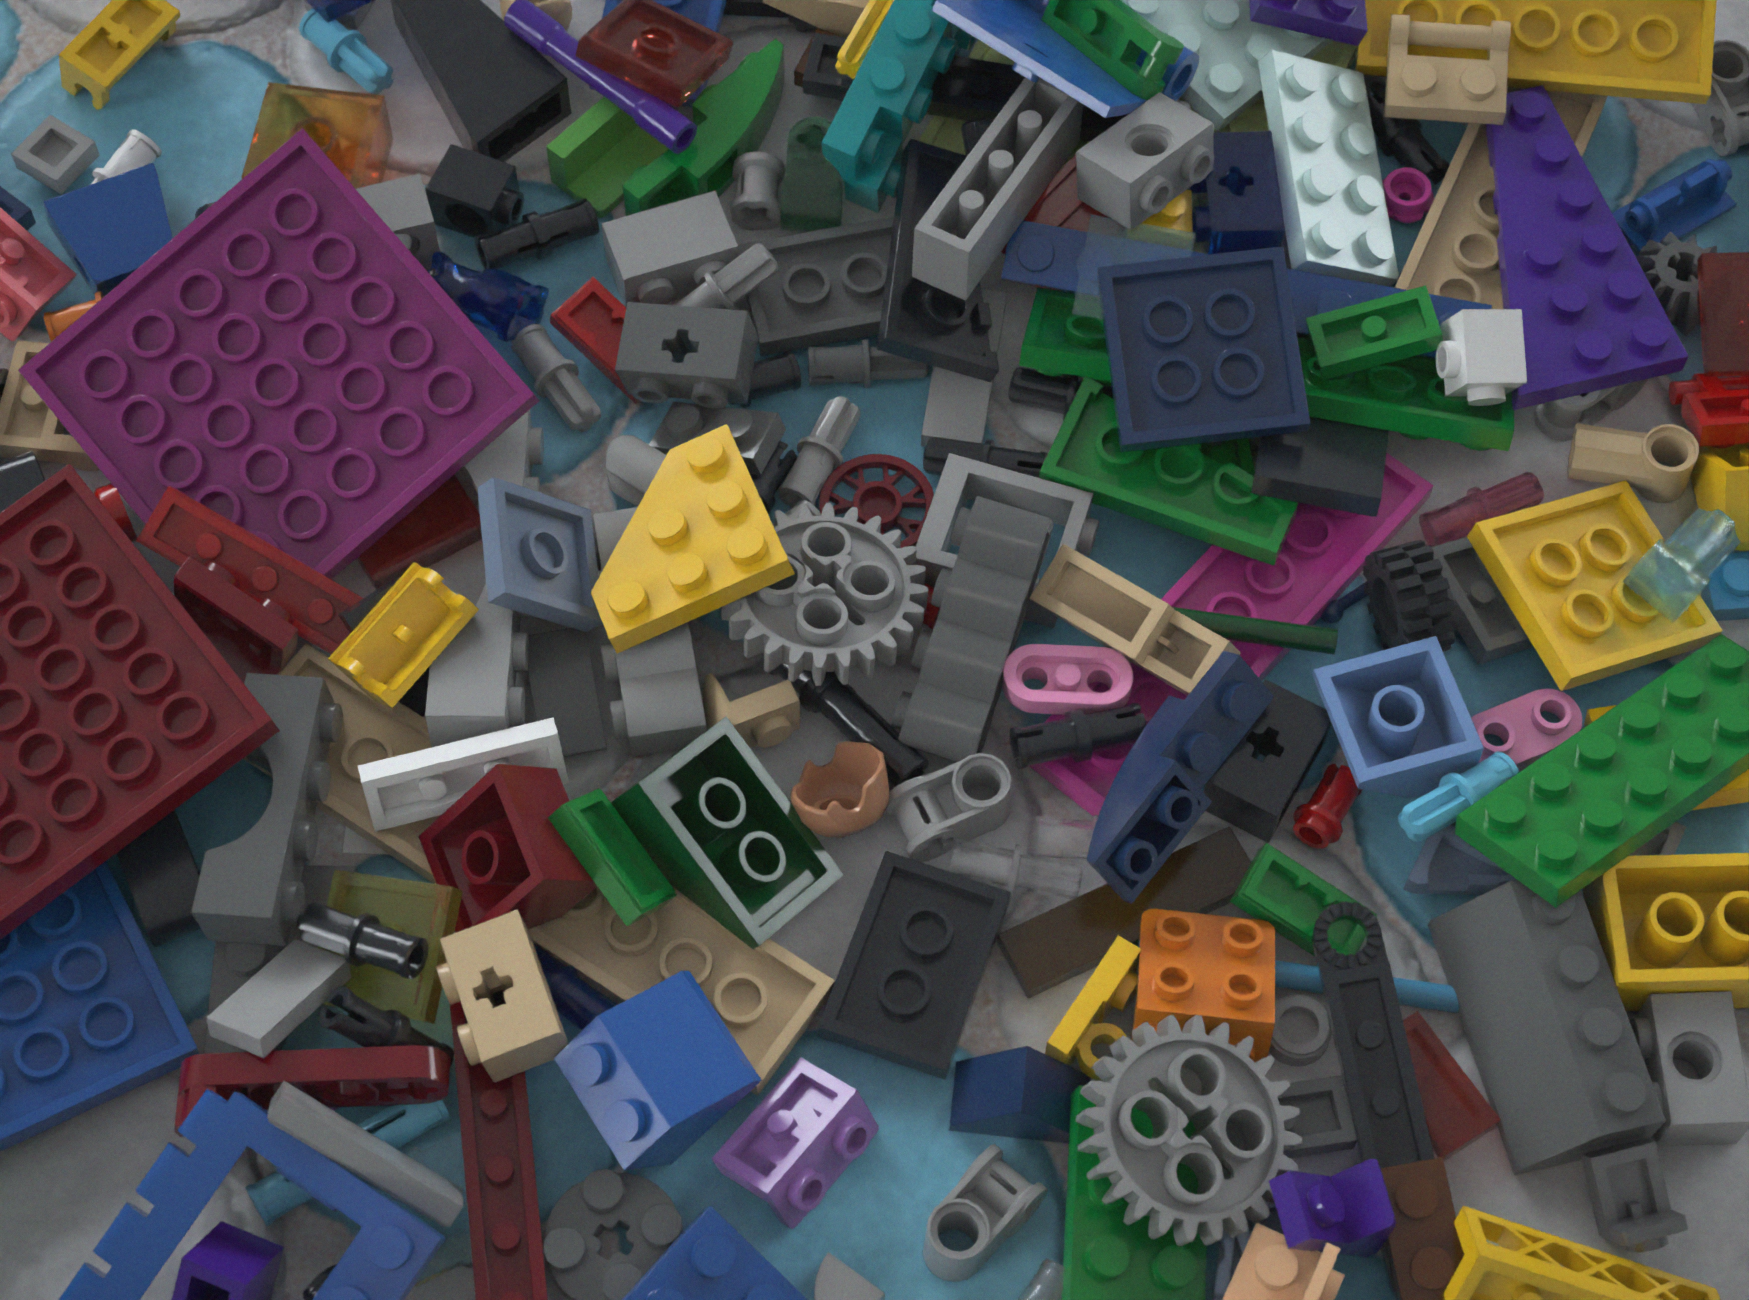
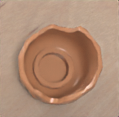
M845 741L835 746L833 758L828 764L818 766L808 760L801 773L799 783L790 792L791 804L801 821L816 834L828 838H842L872 827L883 817L889 803L888 776L883 752L869 743Z

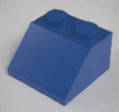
M680 971L598 1015L553 1058L624 1171L671 1165L762 1081L690 971Z

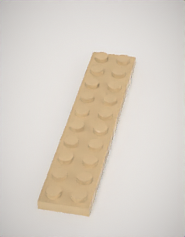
M305 643L279 675L324 678L334 702L341 705L343 712L340 739L337 743L330 742L326 761L329 764L331 775L329 793L325 801H318L317 807L437 885L418 836L440 816L375 832L358 769L359 765L431 748L426 719L400 702H397L393 708L375 702L328 660V656ZM244 757V758H243L244 760H246L247 762H249V760H248L247 757ZM249 762L250 764H252L253 766H255L256 768L260 769L261 771H263L264 773L273 778V775H271L268 771ZM597 886L562 917L528 929L537 952L617 1004L632 998L680 971H690L762 1081L751 1090L757 1096L825 1005L835 983V980L769 938L757 948L751 949L674 887L673 889L677 894L674 899L663 908L629 926L624 924Z

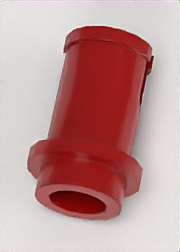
M1336 764L1329 765L1308 803L1296 808L1293 815L1295 821L1293 831L1308 846L1324 849L1329 843L1339 841L1342 836L1343 828L1341 823L1357 796L1363 791V789H1358L1349 767L1341 765L1338 771Z

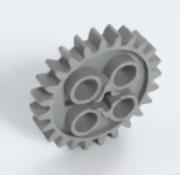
M831 503L825 504L821 516H812L809 508L805 504H800L798 519L790 520L786 514L777 510L774 513V529L795 574L722 606L721 619L729 621V637L731 640L744 639V656L746 658L764 652V671L770 672L781 663L788 665V681L794 682L803 670L812 671L815 686H821L826 672L835 671L840 682L845 685L849 682L850 669L855 667L865 676L871 678L874 676L876 658L889 666H893L896 664L897 647L910 650L913 645L914 631H922L924 610L927 607L928 587L924 586L925 566L915 565L917 553L915 546L900 548L902 532L899 529L889 531L883 535L880 534L881 517L879 516L871 518L865 524L857 522V507L852 506L845 516L841 518L835 517L834 508Z
M1169 1015L1158 1023L1157 1032L1148 1022L1141 1024L1132 1031L1133 1041L1122 1036L1109 1046L1114 1058L1103 1056L1093 1064L1092 1069L1102 1081H1091L1081 1088L1080 1093L1086 1099L1096 1104V1107L1085 1109L1076 1116V1122L1094 1129L1092 1137L1077 1145L1078 1151L1098 1153L1100 1163L1094 1166L1086 1175L1088 1179L1109 1178L1112 1186L1105 1193L1102 1201L1107 1205L1123 1197L1129 1203L1123 1221L1127 1225L1137 1221L1144 1215L1150 1217L1148 1229L1149 1237L1152 1239L1165 1234L1171 1225H1173L1176 1244L1179 1246L1193 1241L1197 1230L1205 1246L1221 1240L1223 1229L1231 1238L1248 1231L1247 1219L1256 1223L1271 1214L1265 1202L1266 1200L1274 1203L1269 1180L1291 1170L1298 1171L1299 1166L1293 1160L1283 1155V1151L1292 1149L1302 1143L1301 1136L1284 1130V1123L1300 1114V1111L1296 1107L1280 1106L1277 1098L1290 1087V1083L1288 1080L1269 1082L1265 1075L1275 1061L1272 1056L1265 1057L1256 1063L1249 1058L1254 1041L1251 1036L1246 1037L1234 1046L1229 1044V1024L1226 1022L1215 1027L1208 1035L1205 1034V1026L1201 1015H1195L1185 1022L1182 1031L1174 1015ZM1181 1066L1191 1069L1198 1075L1202 1086L1200 1096L1191 1093L1185 1088L1181 1081ZM1149 1080L1156 1082L1157 1092L1150 1089ZM1132 1108L1141 1110L1149 1116L1153 1125L1152 1139L1141 1136L1134 1129L1130 1116ZM1188 1120L1196 1128L1190 1139L1182 1130L1187 1125ZM1227 1120L1236 1123L1242 1128L1247 1142L1245 1151L1236 1148L1228 1139L1226 1133ZM1178 1163L1187 1165L1194 1171L1198 1180L1196 1195L1187 1192L1180 1185L1176 1173ZM1222 1167L1227 1168L1230 1172L1229 1179L1223 1177Z

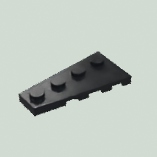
M910 139L902 152L877 350L991 382L999 372L997 352L991 351L988 330L992 326L989 303L983 302L981 283L977 284L965 301L912 277L914 228L966 159V155Z

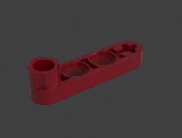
M418 1045L271 1051L264 1058L250 1052L193 1055L181 1063L174 1125L175 1133L179 1137H184L177 1130L206 1089H210L227 1101L234 1092L242 1093L265 1110H269L270 1101L283 1081L328 1108L434 1103L448 1095L450 1057L446 1052L438 1048Z

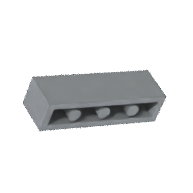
M1027 78L1022 81L914 228L912 277L965 301L1055 174L1079 143L1083 114L1082 103L1039 78L1038 82H1032Z

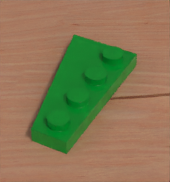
M1084 377L1039 472L1040 479L1093 493V504L1273 566L1276 564L1296 517L1298 502L1251 493L1253 475L1231 462L1222 465L1202 453L1201 444L1121 452L1114 399L1103 393V385L1089 377Z

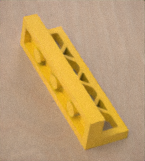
M1462 1206L1454 1221L1464 1257L1443 1293L1445 1300H1721L1716 1288L1466 1206ZM1486 1240L1497 1243L1499 1246L1488 1243Z

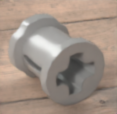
M749 152L738 156L733 163L732 171L735 181L738 182L737 197L731 202L730 206L732 222L747 230H769L776 227L782 220L781 204L777 201L778 185L784 180L785 176L783 161L765 152Z

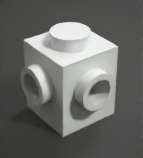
M1462 309L1440 324L1443 341L1437 347L1436 369L1439 377L1444 378L1445 396H1467L1468 404L1473 406L1495 405L1505 402L1506 394L1527 383L1522 309Z

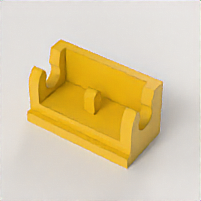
M111 0L58 54L62 88L76 96L84 86L93 96V106L97 110L102 109L110 100L109 90L159 38L167 41L176 32V21L180 18V10L165 0Z
M413 562L332 653L328 660L375 702L393 708L479 609L466 597L460 594L457 595L442 583L444 578L440 574Z

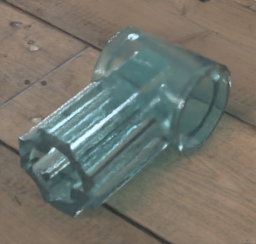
M1698 508L1672 533L1666 542L1663 539H1659L1628 573L1623 583L1671 623H1674L1711 581L1709 577L1741 543L1736 536L1735 522L1719 509L1705 511Z

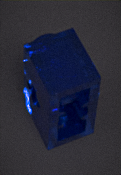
M1272 131L1214 133L1213 170L1204 180L1188 188V190H1192V194L1197 193L1198 206L1192 209L1193 242L1203 243L1204 253L1206 254L1281 247L1285 226Z

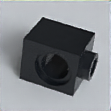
M453 144L449 146L425 188L434 224L473 238L506 228L507 225L516 224L524 205V195L519 192L516 166Z

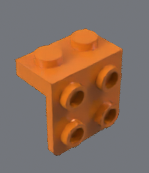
M1163 909L1146 910L1142 914L1140 924L1139 948L1141 952L1138 962L1137 999L1130 1040L1133 1041L1132 1031L1145 1022H1148L1157 1032L1158 1023L1167 1016L1174 1015L1182 1031L1185 1022L1195 1015H1201L1206 1035L1221 1023L1226 1022L1229 1024V1044L1234 1046L1246 1037L1251 1036L1254 1041L1249 1058L1256 1063L1268 1057L1275 1025L1274 926L1265 920Z

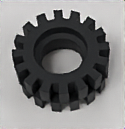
M1416 540L1371 552L1370 555H1367L1365 558L1367 565L1363 566V575L1368 581L1363 583L1364 593L1369 596L1370 603H1367L1368 612L1374 615L1375 622L1373 627L1376 635H1382L1381 645L1383 649L1386 650L1436 636L1442 651L1450 650L1452 648L1451 645L1456 640L1453 631L1457 630V621L1451 615V611L1455 610L1454 600L1448 597L1447 589H1450L1448 579L1441 576L1443 566L1439 558L1434 559V550L1430 545L1425 546V541Z

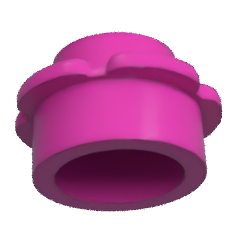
M1406 167L1398 168L1382 180L1389 218L1401 223H1414L1423 218L1424 212H1429L1434 201V195L1431 191L1429 179L1421 171ZM1400 198H1405V199H1408L1409 201H1404V200H1401Z

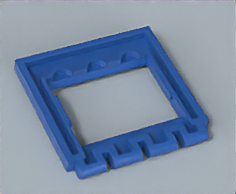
M206 1089L177 1130L181 1135L197 1145L193 1152L189 1154L171 1142L167 1144L135 1190L140 1196L154 1205L150 1213L147 1214L139 1207L127 1202L93 1249L97 1256L112 1266L108 1273L105 1274L95 1266L84 1262L58 1300H140L247 1146L278 1167L277 1172L334 1212L339 1210L355 1223L362 1226L312 1300H404L446 1237L358 1175L268 1122V1112L242 1093L234 1092L227 1101L210 1089Z

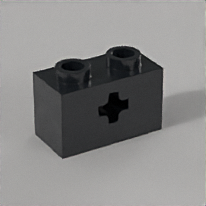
M1265 679L1263 683L1274 695V699L1206 783L1204 793L1212 801L1205 810L1206 812L1270 843L1326 743L1332 723L1326 709ZM1260 754L1265 756L1263 762L1257 760Z

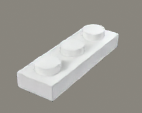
M554 718L359 765L360 779L375 832L442 815L497 764L556 768L562 783H569Z

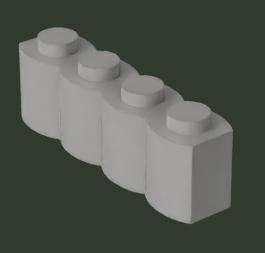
M637 507L593 514L598 571H603ZM689 622L618 654L611 643L601 645L606 683L619 681L622 700L610 701L615 739L628 738L631 757L679 750L707 730Z

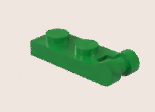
M1050 0L1041 18L1044 23L1126 89L1147 101L1159 92L1162 93L1166 85L1162 78L1168 65L1176 64L1184 49V45L1179 40L1158 30L1121 0ZM1143 49L1148 54L1140 67L1136 64V61Z

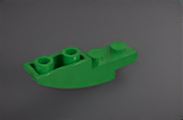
M775 38L759 52L748 54L735 71L717 85H709L698 95L696 101L692 104L693 123L697 125V133L693 142L685 151L679 154H675L668 149L649 165H642L632 172L626 183L622 185L626 216L712 191H716L719 198L735 181L732 175L735 159L745 153L758 151L772 125L780 104L785 81L784 45Z

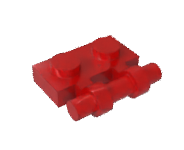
M1749 370L1746 371L1745 376L1718 378L1714 372L1697 373L1692 376L1691 380L1670 382V403L1672 405H1682L1681 416L1697 440L1699 447L1710 446L1722 449L1730 448L1735 444L1749 443Z

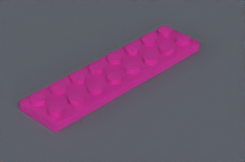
M1386 452L1382 495L1377 517L1298 503L1296 517L1275 566L1212 545L1161 600L1172 607L1313 626L1330 602L1336 600L1363 571V566L1367 565L1365 562L1366 556L1370 555L1371 552L1382 550L1430 498L1434 485ZM1228 640L1241 652L1240 656L1261 681L1291 650L1289 648ZM1128 661L1133 671V683L1129 700L1124 707L1132 703H1138L1141 707V713L1144 714L1146 725L1168 695L1183 700L1187 697V695ZM1093 682L1088 685L1092 691L1097 693H1104L1109 690V687L1102 682ZM1052 714L1044 723L1064 719L1065 715ZM1133 745L1092 753L1091 760L1076 763L1072 757L1030 765L1029 767L1098 819L1109 789Z

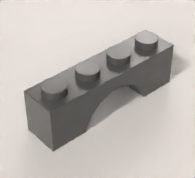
M247 673L244 685L280 730L246 756L249 762L273 775L272 795L262 817L248 832L228 844L205 851L191 913L208 941L287 946L292 922L297 923L299 915H302L304 911L305 889L301 878L305 861H312L316 854L318 829L314 822L318 801H325L329 793L331 775L329 764L326 761L330 742L337 743L340 739L343 712L341 705L334 702L324 678Z

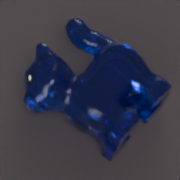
M437 251L433 253L431 268L427 272L472 323L492 330L496 333L497 338L504 342L515 340L519 331L523 328L541 323L549 293L547 287L531 284L514 274L502 270L487 269L482 272L454 263L444 252Z

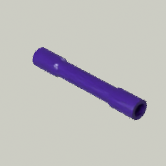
M516 0L508 8L504 17L505 27L541 54L552 57L632 117L640 128L672 152L679 154L685 151L693 142L697 133V125L660 97L651 95L568 34L559 22L529 0Z

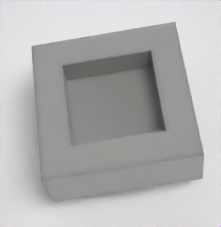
M49 115L11 153L18 169L61 195L100 156L94 140L52 115Z

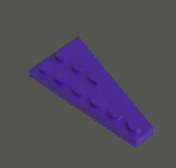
M1541 85L1507 93L1506 114L1503 125L1486 124L1489 163L1494 172V214H1498L1499 224L1497 246L1503 309H1522L1527 383L1512 391L1513 410L1683 371L1689 356L1544 86Z

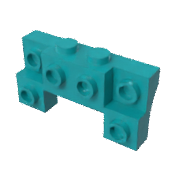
M936 0L893 1L822 141V155L836 168L843 179L845 199L876 213H879L887 195L893 198L897 197L903 143L914 122L920 124L923 121L933 97V90L931 88L939 72L945 74L950 68L954 57L958 56L961 48L969 51L976 40L974 36L933 12L932 8Z

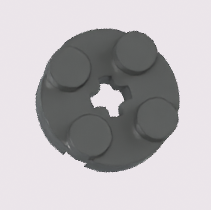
M600 1169L590 1173L584 1181L575 1184L561 1196L553 1207L546 1223L544 1255L557 1288L568 1300H622L683 1232L682 1219L671 1198L652 1181L635 1174L616 1173L609 1169ZM617 1227L627 1230L626 1240L633 1246L627 1255L615 1252L609 1260L599 1255L602 1250V1243L598 1237L603 1231L613 1232Z

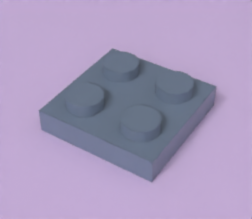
M496 477L477 487L488 603L584 632H588L602 624L591 595V590L599 578L591 510Z

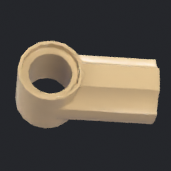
M1576 423L1568 457V478L1605 484H1614L1626 480L1630 487L1635 488L1645 499L1656 503H1669L1678 499L1685 492L1699 454L1698 442L1692 433L1674 424L1660 425L1652 428L1648 433ZM1657 461L1668 462L1674 467L1661 465Z

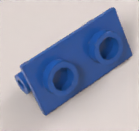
M1707 159L1612 214L1624 237L1639 253L1649 240L1661 243L1662 238H1665L1670 231L1679 240L1736 207L1737 203L1725 192L1727 181L1732 178L1731 167L1723 159H1718L1717 161Z

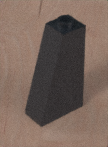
M391 0L395 24L464 149L506 162L572 114L567 77L535 48L505 27L504 21L481 0Z

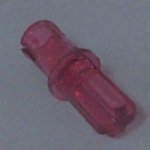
M1525 472L1485 490L1475 486L1467 490V496L1441 508L1439 507L1420 514L1419 523L1421 531L1430 547L1461 539L1469 534L1476 522L1539 505L1545 498L1544 491L1538 478L1532 472Z

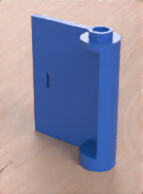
M936 0L933 5V12L1014 61L1012 69L1032 82H1038L1039 78L1045 80L1104 118L1130 114L1147 101L1126 89L1041 20L1050 0ZM1184 46L1177 63L1169 64L1162 78L1166 84L1162 94L1174 101H1177L1184 94L1198 68L1199 55ZM1143 49L1136 61V64L1140 67L1148 54Z

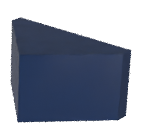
M1029 1046L957 1061L949 1131L1069 1144L1071 1093L1079 1085L1085 1086L1091 1082V1078L1084 1072Z

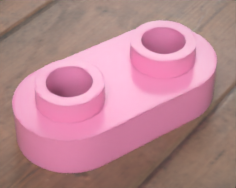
M1027 644L1021 646L1007 657L1002 677L1004 695L1017 709L1028 713L1061 715L1081 709L1086 715L1124 707L1129 700L1133 683L1132 667L1121 653L1107 647ZM1029 679H1037L1043 682L1045 686L1042 689L1033 690L1027 688L1023 683ZM1093 682H1102L1109 687V690L1104 693H1097L1092 691L1088 685Z
M1545 688L1535 690L1474 715L1471 719L1484 747L1479 763L1498 751L1507 754L1515 762L1519 772L1524 770L1581 730L1583 720L1579 706L1566 693L1556 689ZM1547 711L1555 714L1560 719V722L1551 723L1546 721L1541 716V712ZM1484 735H1497L1502 739L1504 745H1491L1485 740Z

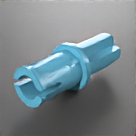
M321 6L312 8L303 16L299 25L300 35L308 39L327 56L329 66L336 72H346L370 94L378 95L384 88L389 89L394 82L391 78L393 68L367 46L366 37L359 31L348 30L326 8L324 9Z
M1497 751L1463 773L1450 772L1441 778L1438 788L1406 805L1398 815V823L1405 830L1410 840L1421 842L1456 822L1458 814L1505 783L1506 779L1518 774V767L1507 754Z

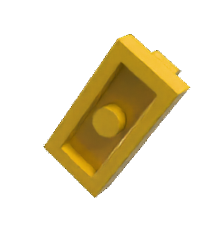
M1117 936L1047 1041L1046 1055L1069 1066L1077 1058L1082 1072L1092 1079L1101 1080L1092 1069L1093 1064L1099 1059L1093 1055L1091 1048L1097 1044H1107L1110 1046L1122 1036L1127 1037L1118 1026L1103 1022L1113 1007L1124 1012L1137 993L1138 974L1136 970L1141 952L1139 947L1121 936Z

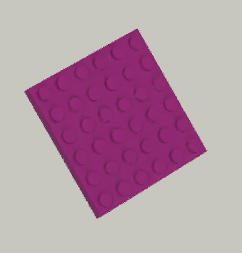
M303 128L18 370L111 484L117 488L120 495L144 524L147 523L167 487L172 486L330 579L337 576L539 402L535 394Z

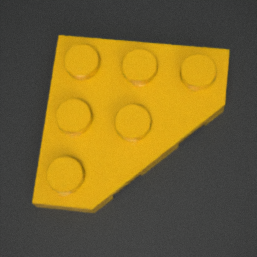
M727 424L668 451L591 590V595L608 638L617 654L795 574Z

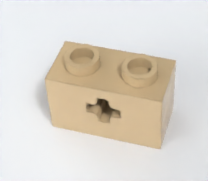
M518 909L440 939L447 962L436 966L450 1005L461 1001L468 1023L457 1027V1031L471 1066L482 1063L495 1083L554 1060L553 1058L569 1044L530 932ZM505 989L504 999L506 1004L494 1008L495 998L493 994Z

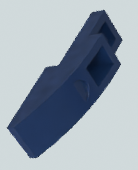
M1223 651L1185 700L1168 695L1129 751L1109 789L1091 837L1087 862L1125 902L1132 904L1212 803L1202 791L1203 787L1274 699V695L1238 654Z

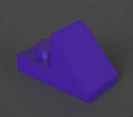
M1368 1159L1332 1176L1291 1170L1269 1180L1288 1249L1323 1252L1326 1243L1340 1248L1339 1255L1367 1258L1378 1253L1395 1228L1396 1219L1377 1159Z

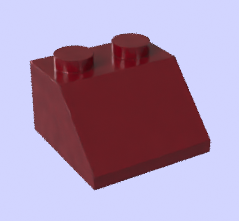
M497 764L418 836L455 933L517 909L527 929H531L562 917L597 887L548 819L561 805L570 801L556 768Z

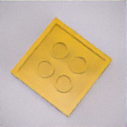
M1626 480L1476 522L1467 535L1468 540L1560 691L1701 648L1723 632Z

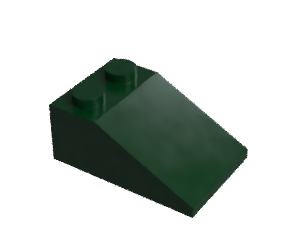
M727 716L693 739L611 801V804L668 882L751 949H755L764 943L844 875L811 829L801 821L791 802Z

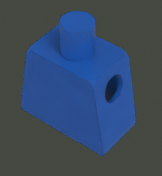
M153 163L43 201L46 219L51 230L94 295L95 292L102 291L104 296H106L173 239L157 170Z

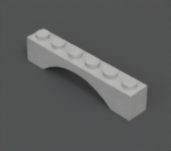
M530 410L454 474L457 490L473 506L479 518L477 487L493 477L540 492L539 477H532V464H543L544 432L542 427H532ZM486 584L476 604V607L479 609L477 613L430 665L425 719L431 747L512 728V726L524 725L525 693L524 687H516L517 671L528 670L529 638L527 632H520L521 618H531L532 616L488 603Z

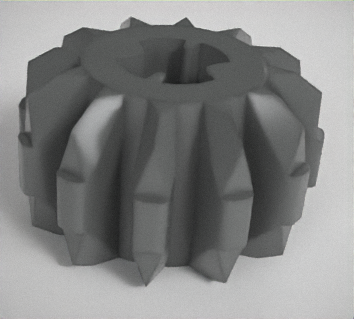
M1670 231L1665 238H1662L1661 243L1649 240L1641 248L1636 259L1671 324L1676 326L1686 337L1695 329L1696 325L1707 328L1709 324L1715 321L1721 307L1725 306L1731 292L1729 290L1731 284L1727 282L1730 276V264L1716 261L1718 257L1717 246L1702 249L1697 246L1695 234L1687 239L1686 242H1680Z

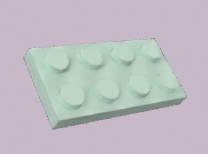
M1271 50L1258 61L1291 269L1390 287L1398 281L1399 274L1363 73Z

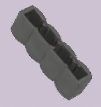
M980 496L976 497L972 510L964 507L961 508L951 538V544L960 547L952 571L944 568L941 570L932 595L931 605L940 607L938 619L932 632L922 630L912 658V666L920 669L918 681L913 693L906 691L901 693L892 720V727L901 730L898 740L905 745L954 762L961 761L969 755L982 753L995 707L1002 691L1003 668L1007 657L1014 651L1030 604V596L1033 593L1054 527L1051 518Z

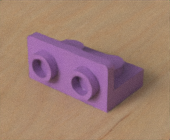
M800 1058L711 1159L721 1174L766 1201L779 1221L793 1229L810 1210L814 1209L822 1201L826 1191L850 1163L866 1150L870 1140L878 1132L879 1126L858 1090L805 1059Z

